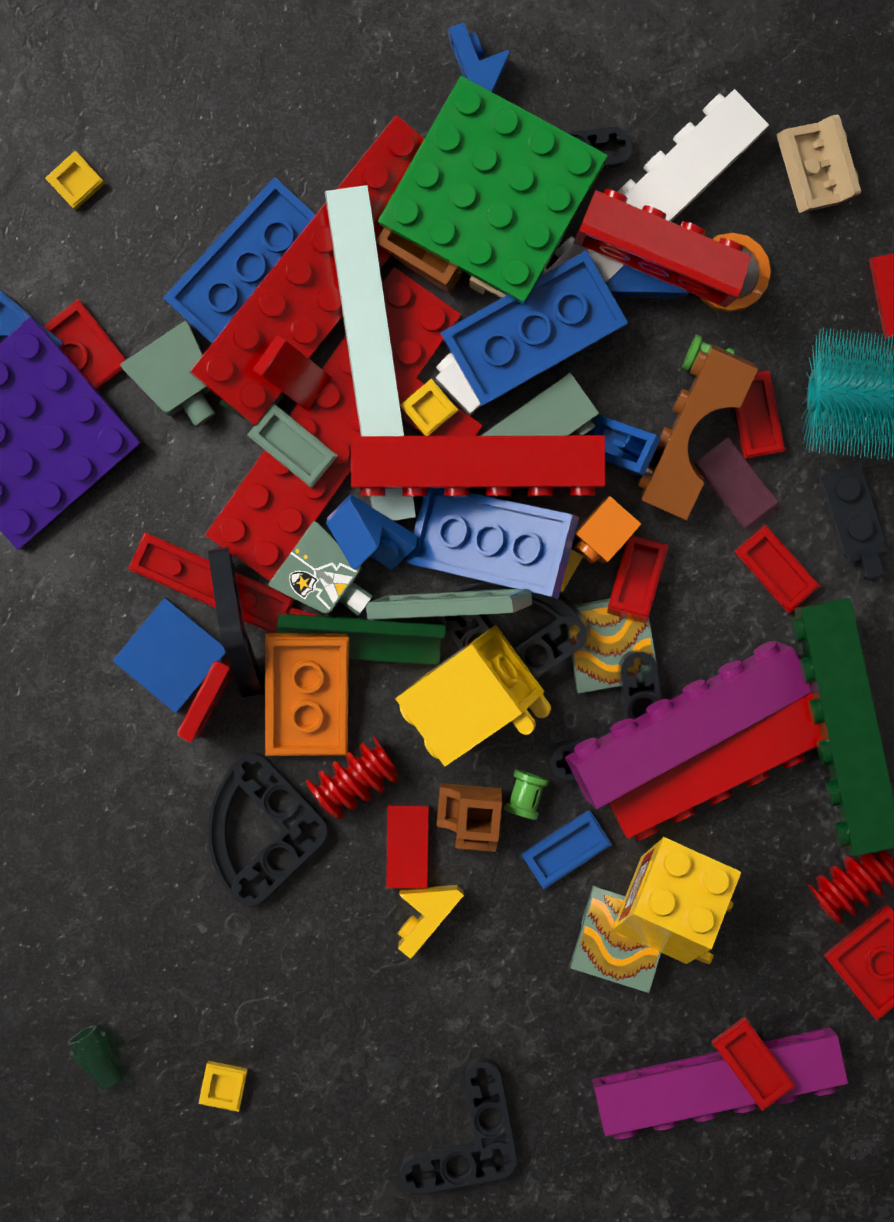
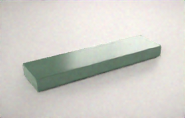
M528 588L387 595L371 601L366 605L367 619L514 613L533 603L531 590H528Z

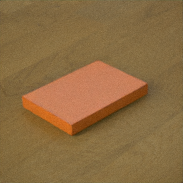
M265 633V756L346 755L348 753V633Z

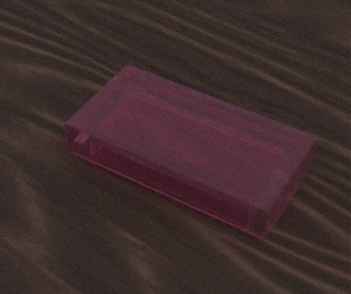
M729 438L723 440L694 463L743 528L747 527L778 503Z

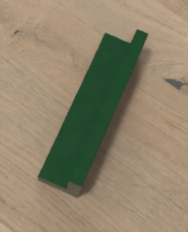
M278 613L276 633H348L349 659L440 665L441 638H445L446 625L428 622Z

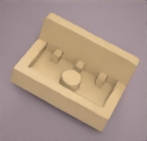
M839 115L829 116L818 123L785 129L776 134L799 213L839 205L861 193L858 174L854 168L847 143V135Z

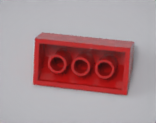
M605 189L601 193L595 190L573 244L725 308L739 297L751 259V255L742 252L744 247L741 244L726 238H720V241L717 242L705 237V230L695 224L683 221L679 226L665 220L666 213L657 208L644 205L641 210L627 204L628 198L619 192Z

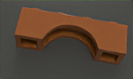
M713 344L710 345L707 353L699 351L690 371V374L696 376L689 391L682 388L672 410L678 414L672 429L665 426L660 434L661 439L656 450L661 451L655 466L649 464L644 476L639 480L638 486L643 488L642 501L682 519H688L704 485V476L694 466L688 452V441L695 425L708 413L721 408L741 407L758 371L757 364Z

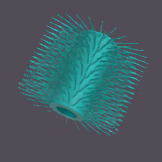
M826 330L824 343L822 334L820 350L819 332L818 360L816 335V369L813 350L814 369L812 370L810 362L812 373L810 377L807 374L809 378L808 388H805L808 389L807 399L805 400L807 401V408L803 414L804 417L807 409L809 410L806 421L809 416L807 429L810 421L808 438L811 427L810 444L813 436L812 452L815 439L817 452L820 434V446L823 439V451L825 440H827L828 447L830 437V450L833 441L834 454L837 435V450L840 440V453L843 437L845 450L848 436V455L850 438L852 450L853 438L855 436L854 454L857 438L858 450L861 439L862 453L865 437V457L867 440L869 453L872 435L871 458L874 440V456L876 455L878 439L879 456L881 438V458L884 442L886 455L888 437L889 452L892 441V458L894 448V363L892 364L894 350L892 355L891 342L888 356L889 336L886 353L884 342L881 357L882 338L878 353L879 336L876 352L874 338L871 353V334L869 350L867 338L864 354L865 334L862 349L861 338L859 348L857 346L858 334L854 349L855 332L851 346L850 334L847 350L848 330L845 346L844 334L842 344L840 345L839 338L837 346V331L835 343L832 336L831 347L830 336L827 342ZM815 426H816V434H815V439H814V430H815Z

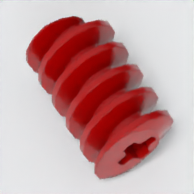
M373 735L375 749H371L364 743L359 745L362 754L360 759L350 752L346 753L348 767L345 768L334 761L332 763L335 774L333 777L322 770L319 771L321 785L317 786L310 780H306L307 786L327 814L332 815L338 820L344 817L342 804L352 811L358 808L356 795L366 802L371 799L369 786L381 793L385 790L383 777L394 784L399 780L395 763L375 735Z
M886 850L873 852V854L859 855V863L849 856L845 857L843 861L846 872L833 865L830 867L832 881L823 875L816 877L819 890L807 884L828 917L841 925L843 920L840 910L844 909L854 916L857 914L854 904L855 900L868 907L871 904L867 892L871 890L879 897H883L884 892L881 883L884 881L894 888V861Z

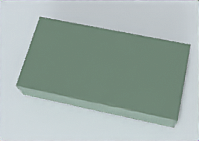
M274 403L247 434V436L311 488L314 487L338 457Z

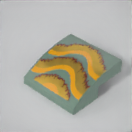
M610 598L574 604L590 626L588 641L580 650L571 655L578 693L620 686L619 662L628 651L634 649L643 650L649 653L656 661L649 618L646 624L607 613ZM565 623L567 638H572L575 642H578L576 635L580 631L577 625L569 627ZM640 658L634 659V666L627 668V673H633L637 683H641L642 671L648 670L649 665L643 664Z
M593 885L582 918V927L569 965L570 968L649 993L661 952L612 931L626 895Z

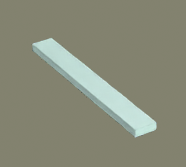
M368 185L325 191L361 436H404ZM386 489L385 497H370L371 507L393 521L416 517L413 497L402 496V489Z

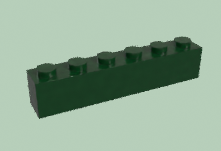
M840 598L794 608L796 617L791 618V629L795 642H802L805 658L799 660L800 671L804 683L811 684L814 699L808 700V707L813 724H819L822 740L817 741V750L821 764L823 766L828 765L831 781L826 782V792L831 807L837 806L840 822L834 824L840 848L846 847V851L853 856L894 848V797L851 598Z

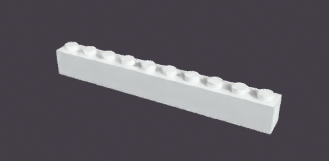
M735 89L726 98L719 93L703 109L707 116L696 127L689 122L673 138L677 145L667 155L659 151L643 167L647 174L637 184L630 179L618 192L628 198L627 204L641 210L644 205L657 208L666 213L665 220L672 222L765 132L769 124ZM571 236L554 253L559 259L550 268H545L543 274L587 249L573 244L575 239ZM587 250L605 283L624 266ZM450 353L436 367L441 372L436 377V382L471 416L481 405Z

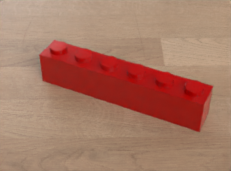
M605 435L351 436L352 489H360L361 497H385L386 489H402V496L425 497L427 496V489H444V496L464 497L469 496V489H486V496L500 497L511 496V489L528 488V496H553V488H570V496H595V488L605 487Z
M811 692L609 802L624 836L627 839L635 836L637 841L645 839L658 832L657 824L671 818L673 823L684 820L696 812L694 806L706 800L709 801L710 805L718 803L732 795L731 788L743 782L747 786H752L769 777L767 770L782 764L784 768H788L805 760L804 752L816 747L817 741L822 740L819 724H813L809 713L808 700L814 699L813 693Z

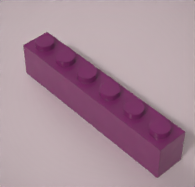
M776 641L762 644L754 650L755 655L742 662L740 660L729 662L719 668L718 675L707 681H694L682 689L683 693L671 700L662 699L647 707V713L634 720L628 718L619 721L610 728L611 732L599 739L590 738L577 744L574 747L575 752L567 755L565 759L585 800L598 809L812 692L810 683L805 684L803 681L799 659L794 648Z
M831 1027L764 1042L796 1086L775 1101L774 1104L794 1102L798 1099L797 1095L813 1092L814 1095L818 1096L832 1094L838 1091V1086L848 1084L838 1035ZM719 1052L592 1079L604 1135H613L614 1139H625L635 1136L637 1129L653 1126L654 1130H667L677 1126V1121L693 1118L696 1122L712 1120L718 1116L717 1112L733 1109L735 1113H745L758 1108L757 1103Z

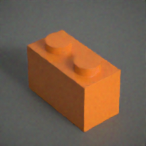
M609 496L600 503L577 529L574 539L578 543L573 548L591 564L597 560L601 563H606L638 529L641 523Z

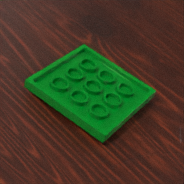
M460 76L381 214L378 223L387 230L525 305L608 160V155L469 79Z

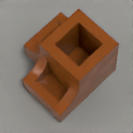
M440 783L437 827L456 832L455 848L496 852L501 819L502 788Z

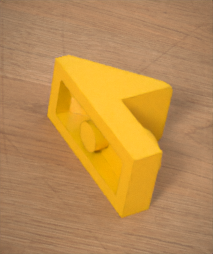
M458 885L427 887V889H401L399 895L422 915L419 918L412 915L398 931L397 934L402 937L399 941L398 949L411 959L464 896V890Z

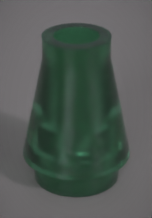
M96 1025L81 1030L68 1041V1045L71 1048L69 1055L97 1082L101 1090L113 1086L122 1078L106 1033L104 1031L100 1032Z

